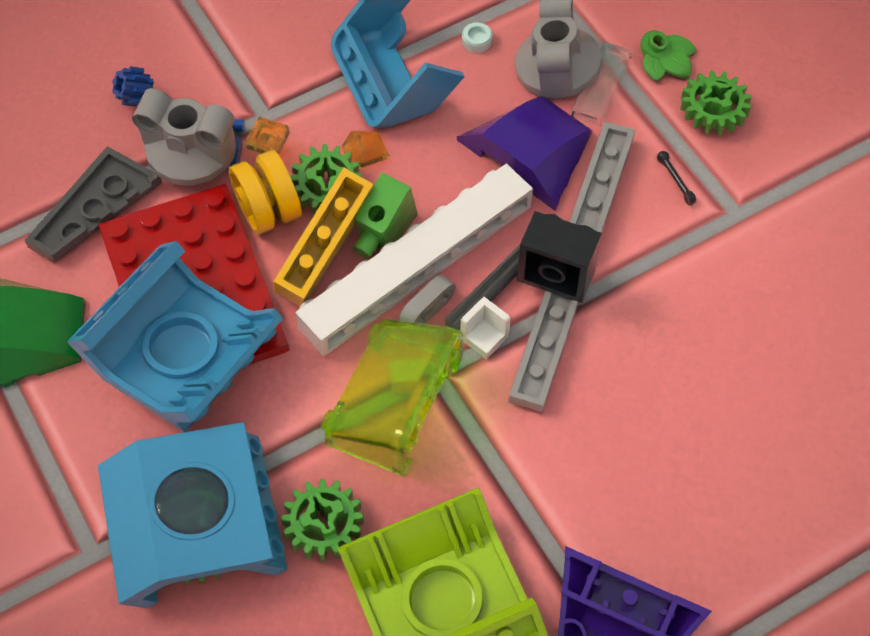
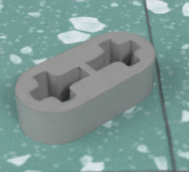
M437 275L405 305L399 316L400 322L414 332L422 328L451 299L456 289L455 284L445 276Z

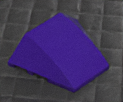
M542 96L529 100L513 110L457 136V141L479 157L486 153L501 165L507 163L523 180L531 185L533 188L532 195L556 211L560 197L570 181V176L576 164H578L592 130Z
M565 546L558 636H691L712 612L709 609L666 592Z

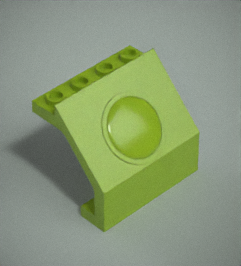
M478 487L338 547L373 636H548L538 606L532 597L527 598L497 535L483 494Z

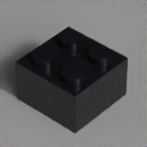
M535 211L520 243L517 281L583 303L596 271L602 233L595 231L587 225H577L562 220L556 215Z

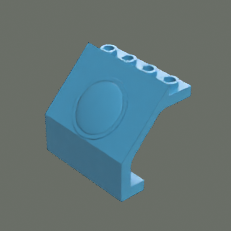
M177 241L159 245L74 333L67 343L103 381L183 432H186L194 422L200 420L208 412L211 402L230 387L232 378L238 371L252 362L254 353L259 347L275 335V327L282 321L283 317L275 308L256 311L249 310L202 282L180 259L185 250Z

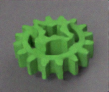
M710 71L709 77L699 73L697 74L696 81L688 80L687 87L683 88L680 110L686 111L685 120H694L693 128L696 129L702 125L705 127L704 132L706 134L711 129H716L717 134L722 135L723 128L732 133L736 125H744L745 118L748 117L751 105L749 104L752 97L750 94H745L747 90L746 85H737L738 77L729 80L727 79V72H723L718 77L714 71ZM697 95H700V96H699V100L696 101V100H695L696 96H697ZM735 104L736 109L732 110V106Z
M323 144L322 151L317 152L312 146L310 147V156L307 157L302 153L299 155L300 164L292 165V173L294 175L290 177L298 198L301 197L300 202L303 208L311 204L312 213L315 214L343 168L362 177L361 173H357L359 172V163H351L352 154L350 152L342 156L340 154V146H336L333 151H328L327 144ZM324 172L328 173V188H325V182H323Z
M320 479L319 487L316 488L308 481L305 483L306 492L301 493L295 489L293 491L295 502L285 501L284 503L285 510L289 513L281 516L283 526L287 527L283 530L286 540H293L291 544L295 552L304 548L305 558L308 560L313 556L314 552L319 553L321 562H325L329 552H332L336 559L340 558L338 547L352 542L351 537H361V528L357 526L364 524L363 513H359L361 502L359 499L352 500L353 491L351 488L341 492L339 481H335L332 487H327L325 479ZM308 505L306 512L301 514L302 510ZM317 511H320L322 517L324 516L329 529H326L324 523H321L318 519ZM346 524L343 531L339 535H337L340 526Z

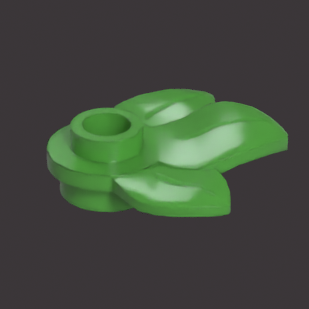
M656 30L648 31L644 34L640 42L641 53L644 56L643 68L652 80L657 82L663 77L665 72L683 79L690 77L691 62L689 56L696 52V48L688 39L680 35L666 36L664 33Z

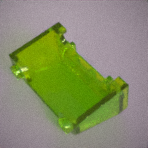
M383 319L380 324L375 323L372 326L368 336L369 344L334 410H328L325 414L321 429L325 431V443L327 446L405 477L412 463V459L407 457V453L411 452L413 445H417L419 430L445 378L449 380L451 372L456 373L463 359V332L449 326Z

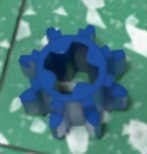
M130 66L129 69L123 68L121 71H117L112 81V92L116 95L115 98L122 100V105L136 107L147 89L153 88L154 81L150 78L151 75L145 74L144 68Z

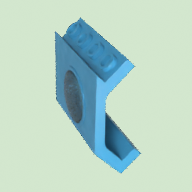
M244 422L138 440L98 465L119 604L149 608L158 603L156 591L164 586L225 572L249 570L277 576L287 570L284 556L285 550L281 542L277 513L273 505L269 486L270 480L266 473L262 454L263 448L259 436L246 432Z

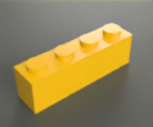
M346 168L342 169L273 281L276 294L299 307L310 299L354 227L355 218L373 188L371 182Z

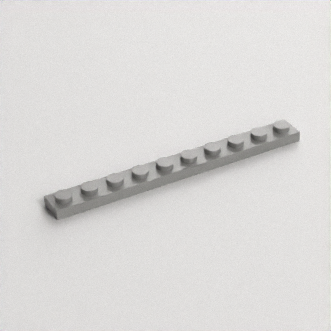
M604 121L570 219L571 223L587 225L595 231L603 232L634 139L635 129ZM545 291L513 382L508 402L543 412L579 302Z

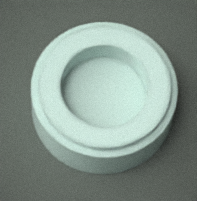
M471 23L463 29L462 45L467 51L483 53L491 47L493 33L486 24Z

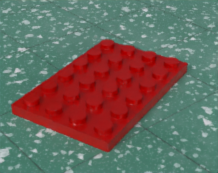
M226 183L98 224L119 287L159 245L177 241L185 250L180 259L202 282L249 310L256 311L274 308ZM280 323L275 327V335L259 347L249 365L290 351Z

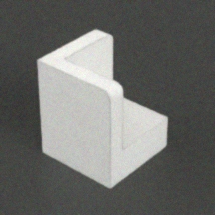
M483 297L462 317L460 340L487 360L509 338L511 318L503 310Z

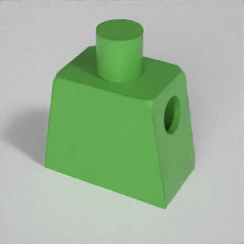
M383 172L380 174L355 218L360 234L359 239L353 246V250L363 258L370 259L376 248L382 249L389 242H395L403 236L418 215L410 186Z

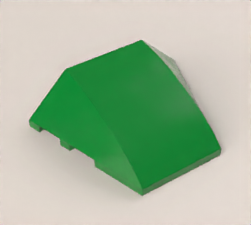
M0 278V385L8 387L14 385L15 380L32 374L41 376L81 362V356L67 341L84 324V298Z

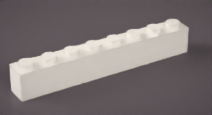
M507 163L498 170L488 172L481 182L472 188L464 189L454 201L446 206L442 205L437 208L431 217L421 224L413 225L397 241L386 244L380 253L370 260L360 262L353 272L342 280L338 279L332 282L325 292L315 299L305 301L298 311L295 312L299 331L325 357L531 208L533 188Z

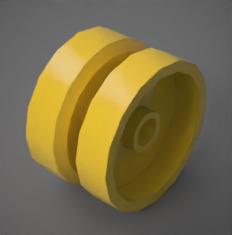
M273 149L257 155L255 162L256 170L246 161L232 165L228 169L240 208L251 228L258 236L274 229L275 215L285 224L302 216L300 201L292 179L280 156Z

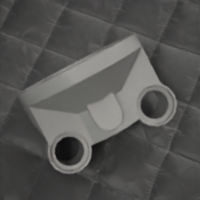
M539 0L540 20L535 24L531 35L519 46L514 60L518 80L526 90L540 97L559 99L574 96L589 88L600 74L602 55L599 44L589 33L577 28L574 22L573 0Z
M150 88L144 92L132 116V122L140 131L148 164L158 177L172 184L193 186L213 180L225 172L234 159L237 143L232 124L235 117L228 109L216 104L205 107L199 102L188 98L172 100L166 93L158 89Z

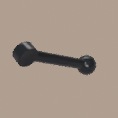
M660 151L657 155V160L665 165L684 194L687 205L696 203L695 194L688 190L669 161V153Z

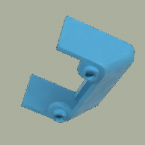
M359 0L337 28L331 40L332 53L366 123L371 127L384 129L434 112L465 77L461 71L424 63L411 78L396 49V46L401 42L406 33V23L401 12L411 0Z

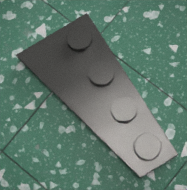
M107 146L25 239V243L31 250L52 262H56L99 230L98 224L114 219L161 184V178L152 170Z

